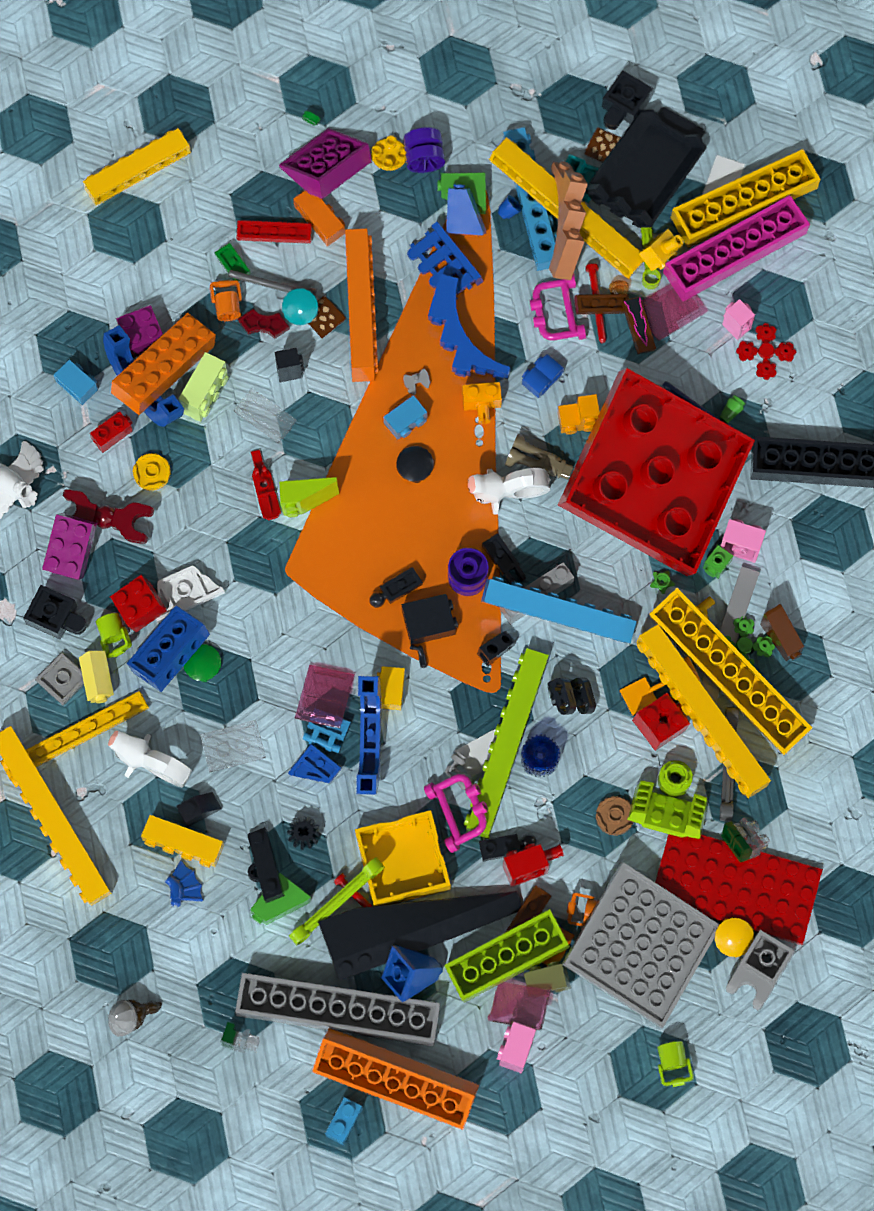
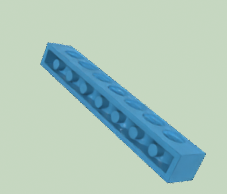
M525 127L503 132V141L507 137L510 141L515 142L518 147L523 148L524 153L529 154L533 160H536L535 152L530 149L529 145L531 144V137L529 133L526 134ZM514 182L537 271L549 269L556 243V232H552L551 226H553L551 215L548 216L546 208L536 200H530L529 197L532 196ZM534 213H539V214H541V216H540V217H535V216H533V214H534ZM542 229L545 231V233L541 234L537 231ZM548 246L550 249L543 250L541 247Z

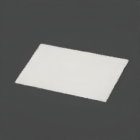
M717 155L703 194L740 178L745 164Z
M495 729L455 750V753L458 751L466 757V763L463 767L467 774L472 775V777L482 772L485 760L490 759L489 747L491 742H495L497 738L494 735Z

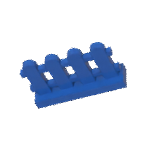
M437 221L431 225L433 232L429 233L427 231L424 239L416 245L414 243L410 244L411 249L408 250L407 256L412 261L420 258L422 262L419 264L418 270L421 274L432 273L433 276L429 279L431 287L436 288L440 274L451 277L457 274L459 277L457 295L466 288L469 290L473 288L471 285L473 282L477 286L483 283L481 275ZM440 241L444 244L442 247L438 244ZM434 246L437 251L428 258H425L423 254ZM453 255L455 259L452 261L449 256ZM445 260L448 265L436 272L434 268ZM461 269L466 271L464 275L461 273Z

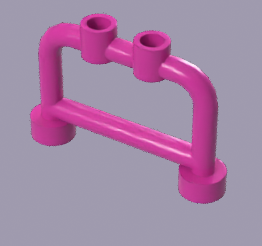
M574 273L571 280L558 279L542 282L535 286L533 290V300H530L531 311L536 312V317H533L534 328H539L541 336L549 341L578 337V340L586 339L584 324L576 325L569 292V289L576 288ZM561 287L569 330L549 333L546 329L540 292L544 289Z
M456 774L436 785L431 782L424 786V791L430 800L438 797L452 836L445 839L446 847L451 853L459 850L460 844L484 832L487 824L484 813L488 812V807L484 801H479L478 795L481 794V789L477 783L472 784L468 776ZM459 781L464 783L465 792L473 805L472 810L479 820V825L475 829L463 835L460 834L443 789Z

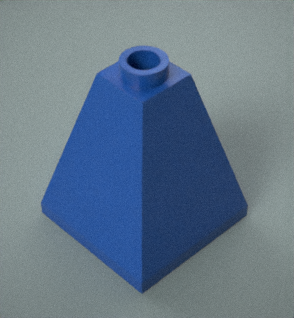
M394 945L391 948L382 979L400 1001L405 1002L436 982L443 972V967L434 957Z

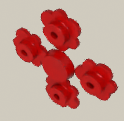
M765 323L763 326L756 328V338L763 343L758 350L756 347H753L754 344L752 342L746 343L742 341L739 343L736 353L741 361H746L747 359L752 361L758 353L765 360L757 364L756 375L760 378L763 377L764 380H769V378H774L777 375V371L775 370L776 365L768 359L772 358L775 353L780 361L791 362L794 359V355H796V350L793 349L794 346L790 342L786 344L780 343L778 348L774 350L770 341L776 338V328Z

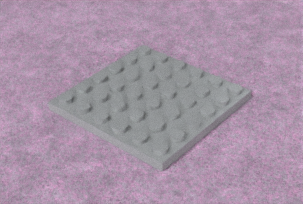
M622 862L562 965L658 1027L663 1028L715 938V932L719 924Z

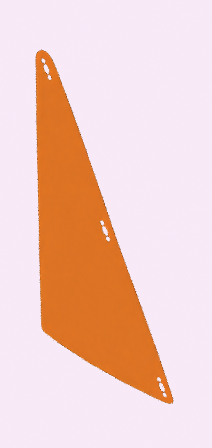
M486 191V214H480L486 228V234H447L483 279V283L479 286L473 282L471 284L473 288L470 290L466 288L456 296L458 298L456 300V309L459 321L473 345L484 355L495 361L491 215L489 198ZM447 219L442 227L445 230V232L447 228ZM442 241L438 243L441 247L444 245ZM434 246L429 256L437 251V249ZM453 255L449 256L452 261L455 259ZM444 260L434 269L438 272L448 263ZM464 269L460 270L463 275L466 273ZM431 272L427 274L420 273L378 363V374L374 375L375 381H370L326 478L337 477L339 494L311 509L286 564L285 572L288 577L314 598L351 623L418 661V651L410 649L411 645L401 604L447 594V598L451 599L453 604L452 617H456L458 623L455 635L415 644L414 646L419 647L421 645L423 647L428 666L484 692L494 693L501 686V657L491 665L490 673L485 674L482 671L483 661L477 653L479 647L501 633L500 607L481 602L484 589L473 596H463L456 593L448 582V563L456 551L463 548H473L480 551L488 561V579H493V576L500 578V571L482 547L483 542L499 534L498 514H493L491 503L481 504L477 502L474 494L470 493L468 489V478L476 474L485 475L487 474V469H492L493 472H496L495 408L489 409L490 423L485 424V417H483V424H478L475 422V418L478 417V409L464 410L462 385L494 383L495 378L487 373L486 375L477 374L475 370H472L471 376L466 377L457 376L455 372H452V365L457 350L451 352L444 350L440 346L444 325L437 326L428 320L429 310L436 290L429 283V279L433 275ZM422 369H425L429 375V388H425L421 383L415 384L416 395L414 396L427 411V421L421 427L416 426L412 429V432L407 437H401L397 440L385 426L384 416L413 396V394L408 393L409 389L404 385V375L412 376L419 374ZM477 425H481L484 429L483 437L480 439L474 433ZM482 440L483 445L480 447L477 446L476 441ZM420 446L428 450L432 455L434 461L433 470L420 483L406 480L398 473L396 468L397 458L405 448ZM412 567L423 582V585L391 604L385 599L381 607L375 608L369 602V598L373 593H382L381 585ZM486 675L491 678L488 683L483 681V677Z

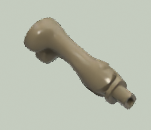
M519 433L505 463L507 467H512L519 463L530 468L545 469L549 476L556 477L557 475L558 479L562 477L567 480L574 467L567 464L566 460H562L557 455L528 443L524 436ZM519 451L529 453L539 458V460H535L523 453H520Z

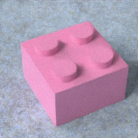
M729 519L721 547L735 557L756 563L766 530H763L758 525L750 526L744 524L739 519Z
M513 1022L512 1027L507 1026L504 1035L506 1044L505 1046L501 1045L497 1057L500 1060L499 1066L522 1073L536 1030Z

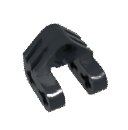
M556 678L547 682L551 703L553 706H557L560 714L571 715L575 712L576 707L580 714H592L595 711L596 702L590 681L587 678H575L571 681L567 678Z

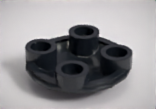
M420 446L405 448L400 452L396 463L398 473L404 479L413 483H420L431 474L434 466L432 455L428 450Z

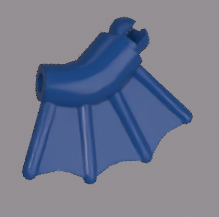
M182 860L179 861L173 874L165 881L170 887L171 906L174 907L176 905L180 907L183 900L202 902V884L196 879L195 870L187 868Z

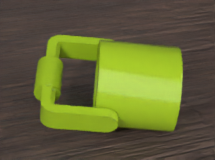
M110 613L95 621L101 636L100 644L106 653V658L118 657L132 646L128 631L123 626L119 613ZM124 639L125 645L116 648L110 653L107 644L116 643Z
M682 1041L666 1043L657 1047L661 1062L658 1065V1069L664 1086L673 1085V1087L685 1085V1082L694 1079L690 1058H686ZM688 1066L690 1077H680L665 1082L663 1071Z

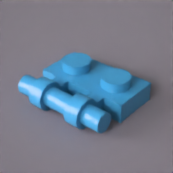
M314 709L307 725L308 728L314 731L312 735L305 732L303 740L308 741L310 745L321 746L328 752L334 751L339 753L341 746L335 744L336 739L344 741L351 722ZM323 733L330 736V738L326 741L319 738V734Z

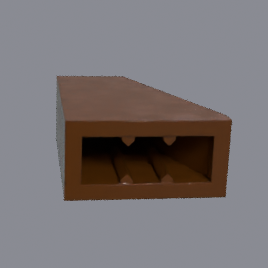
M779 604L764 613L760 625L772 639L773 644L784 660L792 659L793 661L802 655L801 652L804 645L782 605Z

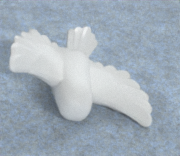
M26 441L21 443L20 453L9 467L0 463V519L4 513L9 511V506H12L16 500H19L23 508L35 505L37 493L32 490L30 483H33L34 479L39 477V473L44 470V467L42 466L43 461L40 459L41 454Z

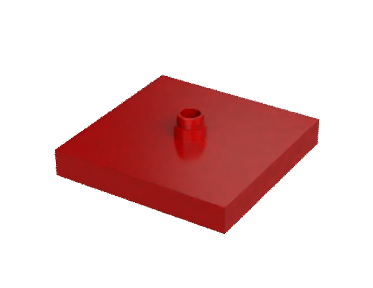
M625 368L619 371L559 500L558 506L685 576L696 574L755 440L634 371Z

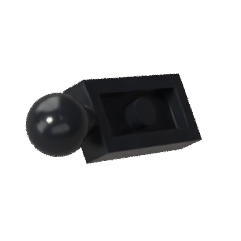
M412 567L381 585L382 593H373L369 598V602L375 608L381 607L385 599L391 604L423 585V582Z
M517 834L479 841L483 862L504 858L511 851L517 850L518 853L521 851V847L524 848L533 843L537 844V840L532 834L524 835L521 840H518Z

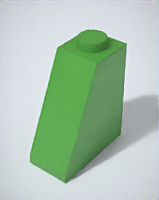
M441 173V180H437V189L441 191V198L448 200V188L454 187V184H464L465 188L471 189L480 214H486L485 173Z
M279 873L285 896L266 903L262 894L250 909L251 918L258 924L263 922L265 925H268L309 904L311 897Z

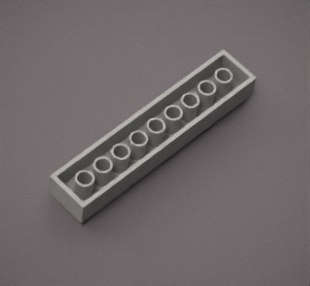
M242 973L235 1013L236 1016L323 1030L331 1028L343 1033L434 1046L440 1003L415 999L401 1002L396 996Z

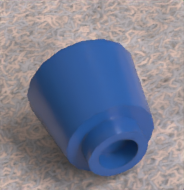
M508 195L499 205L498 213L503 219H510L521 212L522 208L513 196Z

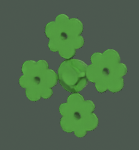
M742 616L740 619L737 618L733 621L734 631L739 633L742 638L737 640L736 645L731 641L730 636H725V638L736 647L753 667L754 660L749 659L748 655H746L751 652L752 648L757 651L758 656L770 657L772 655L775 645L772 644L770 637H758L757 642H754V644L747 638L748 634L754 632L752 628L754 621L752 619H747L745 616L743 620Z

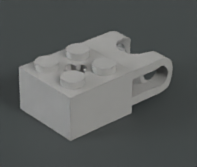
M760 930L726 986V992L735 994L743 985L752 986L756 990L753 1008L758 1011L761 1010L794 956L795 950ZM770 955L771 962L765 963L762 957Z

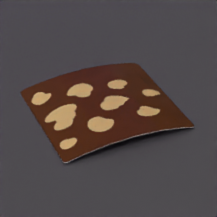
M597 127L584 155L603 163L621 137Z
M325 296L317 300V317L308 323L321 339L346 319Z

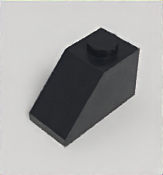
M213 792L194 796L177 805V809L187 828L222 810Z

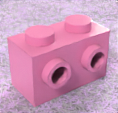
M740 299L735 303L731 302L725 308L726 312L723 316L722 324L737 340L751 329L755 317L751 307Z

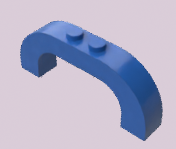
M120 325L105 332L103 335L106 355L117 376L134 361L129 347L130 338ZM174 395L166 399L160 396L144 412L155 424L164 427L182 417L184 407Z
M358 676L361 716L360 762L356 794L376 795L379 786L381 757V682L379 676Z

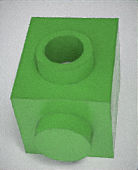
M717 545L705 561L703 569H705L709 576L719 579L732 562L733 555Z

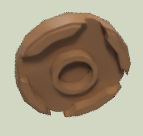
M616 796L604 799L596 810V822L599 828L609 835L618 836L626 833L634 823L628 820L631 804L628 800Z

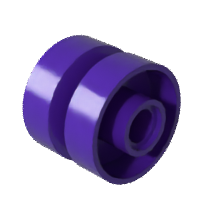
M425 127L411 130L404 135L403 140L404 148L407 152L406 163L408 170L415 173H428L436 171L445 165L441 131Z
M473 548L460 549L451 556L448 563V582L456 593L463 596H473L484 589L488 579L489 568L486 557L480 551Z

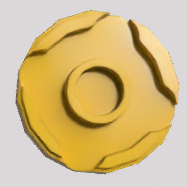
M148 453L141 456L133 466L135 482L145 490L155 491L163 488L170 479L171 469L168 461L156 453Z

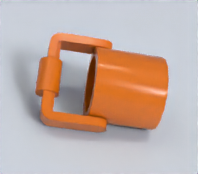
M230 280L212 282L209 290L211 302L215 303L217 319L219 321L238 319L241 316L239 301L242 300L239 282ZM236 286L237 293L234 291H224L214 296L213 288Z
M574 893L571 902H568L566 912L568 913V923L584 927L599 900H594V896ZM576 896L587 898L583 924L571 921L572 915L575 912Z

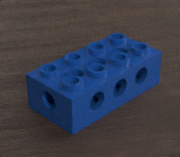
M175 606L126 664L136 676L159 692H162L208 638L210 633L203 623L178 606Z

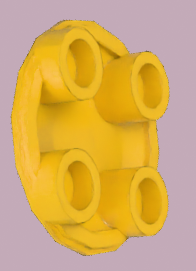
M388 136L378 141L371 148V159L380 169L386 171L396 170L406 162L407 152L405 151L404 144L396 140L394 136Z
M740 918L723 920L715 932L716 946L723 954L729 957H739L746 954L754 941V933L751 926Z

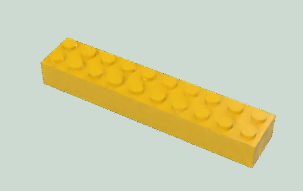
M678 588L649 614L654 622L659 624L661 629L783 756L812 730V727Z

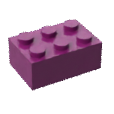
M64 513L56 514L42 570L77 580L84 578L97 523Z

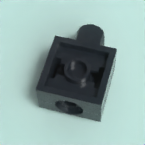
M622 70L603 97L602 108L607 110V113L604 115V126L607 129L616 130L623 120L631 124L640 110H644L651 100L653 88Z
M40 585L23 617L26 625L61 640L65 630L81 635L87 627L84 617L75 614L78 606L74 599L43 585Z

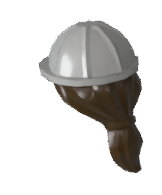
M132 999L118 1001L111 1007L108 1014L110 1030L116 1036L130 1034L143 1024L146 1015L157 1013L162 1006V1002L149 1001L141 1004Z

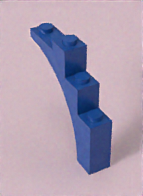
M440 274L429 310L428 320L437 326L444 325L440 346L444 350L451 352L457 350L452 365V372H455L457 376L466 377L471 376L472 370H475L480 375H486L487 373L499 380L508 379L510 367L484 355L473 345L462 328L456 309L458 278Z

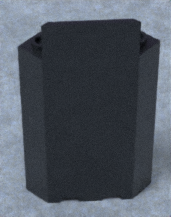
M662 107L658 113L653 109L640 110L589 181L585 192L594 203L599 206L601 204L611 208V213L620 218L627 217L633 221L632 225L637 228H651L706 150L707 146L702 139L705 130L666 107Z

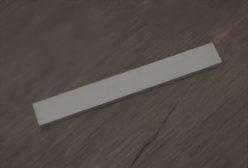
M743 566L738 575L720 628V632L724 636H730L731 641L735 644L739 633L734 631L733 621L737 618L740 619L742 616L744 620L760 573ZM704 675L702 685L716 703L720 689Z

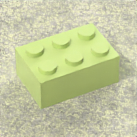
M206 352L204 353L178 398V401L184 407L183 414L199 422L202 421L203 417L206 418L208 416L211 403L216 402L220 393L218 392L221 386L224 387L228 381L225 361Z

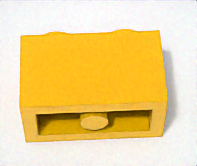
M381 666V672H377L381 682V709L401 710L405 668Z

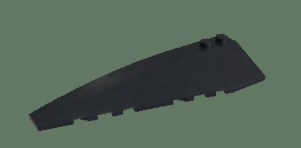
M517 891L402 904L359 907L318 921L337 978L340 981L386 964L391 948L394 945L418 952L515 914L522 905Z

